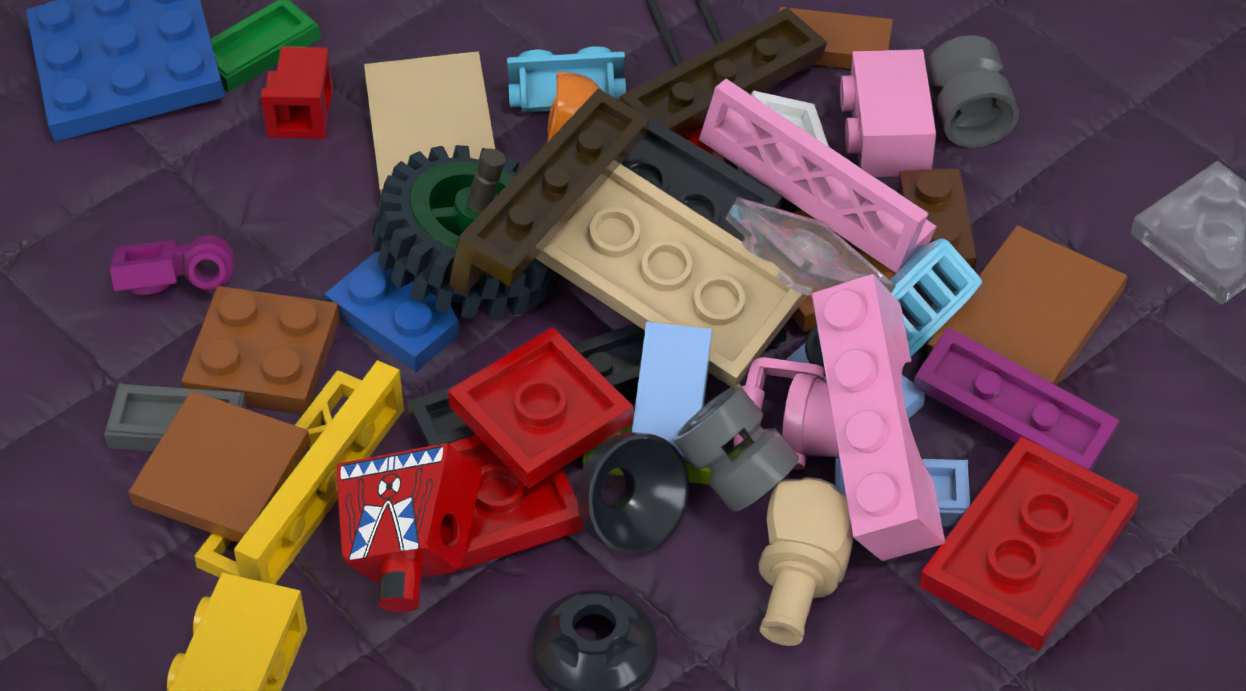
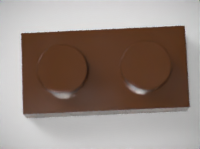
M960 168L900 171L898 182L899 194L929 213L926 219L937 226L930 243L941 238L946 239L975 271L977 257Z

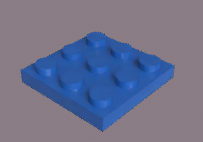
M56 0L26 9L48 127L54 142L226 97L201 0Z

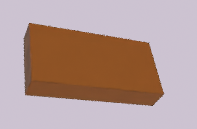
M780 7L779 12L787 7ZM789 8L827 41L822 59L811 65L851 69L853 51H885L890 48L893 19Z

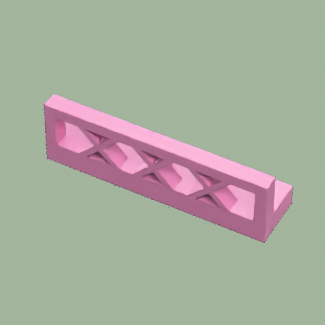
M725 79L715 87L699 138L701 142L895 273L901 269L920 246L930 243L937 226L926 219L929 213L728 79Z

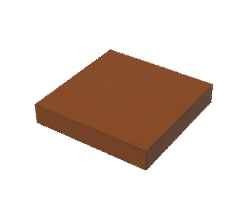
M191 390L128 493L131 503L134 506L239 543L300 463L311 444L309 432L301 427Z

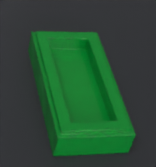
M290 0L275 1L211 38L223 88L230 92L279 63L281 47H308L320 40L321 36L319 25Z

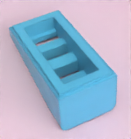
M941 238L920 246L885 285L917 322L913 326L903 315L910 357L971 298L983 283L978 274L946 239ZM916 283L933 301L931 307L914 289L913 286Z

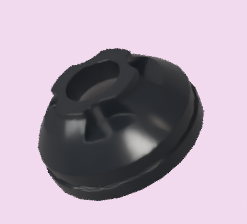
M625 432L612 436L601 443L591 454L583 467L579 479L577 503L583 526L590 536L600 544L626 555H640L656 549L665 543L675 532L684 516L689 496L688 471L676 447L664 438L642 432ZM619 468L625 476V490L617 502L608 506L602 497V483L610 471Z
M600 589L582 590L554 602L543 613L537 623L532 643L533 665L538 678L549 691H640L649 682L654 673L658 658L655 629L650 617L643 608L629 597L613 591ZM598 614L610 619L615 629L608 637L591 641L579 636L574 630V626L581 618Z

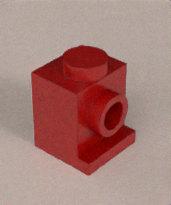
M281 47L277 71H268L266 88H262L261 92L267 138L326 139L333 95L328 48Z

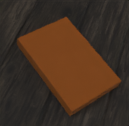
M1017 225L979 275L983 282L982 285L928 342L926 358L946 328L950 327L1057 386L1125 290L1128 275Z

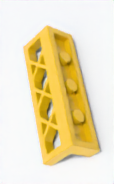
M377 360L363 380L337 370L295 424V426L308 430L311 442L309 447H312L234 548L236 561L222 556L230 543L234 541L212 533L194 556L197 568L219 578L223 572L275 585L337 502V464L369 458L404 411L400 369ZM342 396L348 397L347 401L332 419L330 414L332 409Z

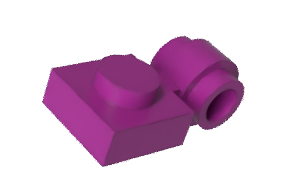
M212 235L198 237L192 243L178 246L177 239L116 247L110 265L114 291L131 289L134 294L149 295L167 289L169 284L177 283L178 276L185 275L186 279L193 286L202 290H215L217 286H224L231 278L234 266V253L225 240ZM201 260H212L217 265L207 266Z

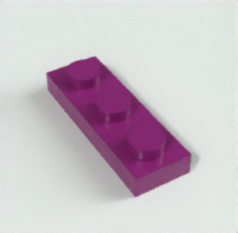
M950 327L946 328L915 375L914 387L1008 440L1017 443L1022 436L1092 471L1114 436L1120 421Z

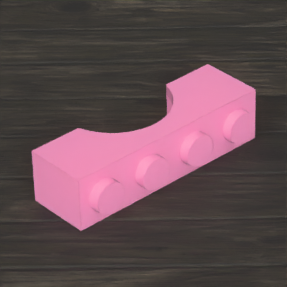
M874 274L812 293L853 537L881 561L945 544L934 481L919 454L904 403L902 370L905 363L911 362L900 302Z

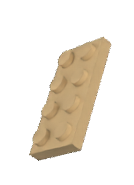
M622 164L614 170L536 257L537 260L644 330L646 329V322L712 329L708 372L730 387L738 385L749 371L751 363L761 356L807 297L809 285Z

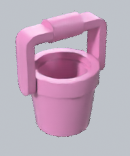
M766 357L758 358L751 363L746 386L741 387L760 410L762 409L765 395L763 385L766 375L793 378L786 400L782 432L783 438L799 456V460L793 469H804L806 460L809 457L839 458L827 381L823 380L825 369L810 363ZM739 434L734 436V447L743 441Z

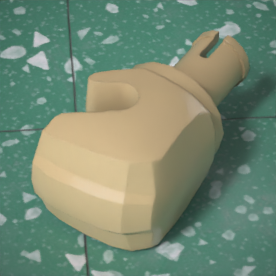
M809 477L801 480L782 479L773 488L766 519L771 545L766 546L758 564L762 577L773 586L760 632L768 640L786 646H795L802 642L805 632L804 626L813 598H822L832 594L837 588L838 582H842L854 540L846 494L837 490L832 483Z

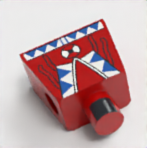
M449 443L337 464L342 556L346 564L373 582L380 583L378 605L385 610L411 612L418 609L421 578L455 573L462 565L481 482L482 469Z

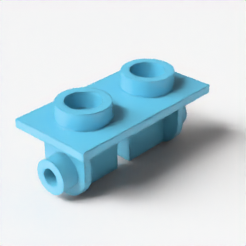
M588 47L581 49L577 54L553 55V53L546 50H530L521 53L519 57L507 58L510 108L522 107V113L550 111L556 96V74L558 72H572L587 76L597 83L602 91L619 100L620 96L626 93L624 51L611 52V50L605 47Z

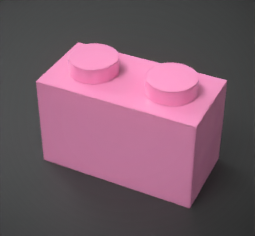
M923 49L853 51L851 76H841L840 79L841 110L852 111V118H846L845 123L847 154L857 153L858 167L873 177H898L900 171L932 170L936 130Z

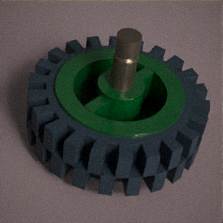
M456 145L452 158H449L443 146L431 147L428 159L421 151H418L409 156L408 164L400 161L394 166L392 176L388 175L384 182L372 233H374L372 240L373 251L380 252L378 258L379 265L383 271L394 269L391 281L399 289L413 281L414 284L410 297L423 303L429 294L432 293L438 297L435 310L447 314L451 301L461 303V317L472 319L476 318L479 306L485 307L488 319L502 318L505 306L515 316L525 312L528 302L534 307L543 302L546 292L550 294L555 287L559 273L536 258L511 286L506 285L487 272L466 295L449 286L458 237L518 174L517 169L520 161L510 156L505 158L504 154L496 149L482 148L479 159L470 158L469 146Z

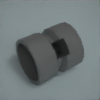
M968 35L946 41L932 52L926 62L927 78L948 140L958 146L974 148L990 145L1008 135L1018 122L1019 108L1009 81L1005 78L1006 71L996 45L986 37Z
M740 384L732 386L711 400L693 415L673 437L674 443L696 469L709 468L712 471L709 485L732 512H738L760 499L775 487L795 467L799 460V456L776 428L763 429L760 426L763 412ZM736 434H739L743 441L726 454L721 447Z

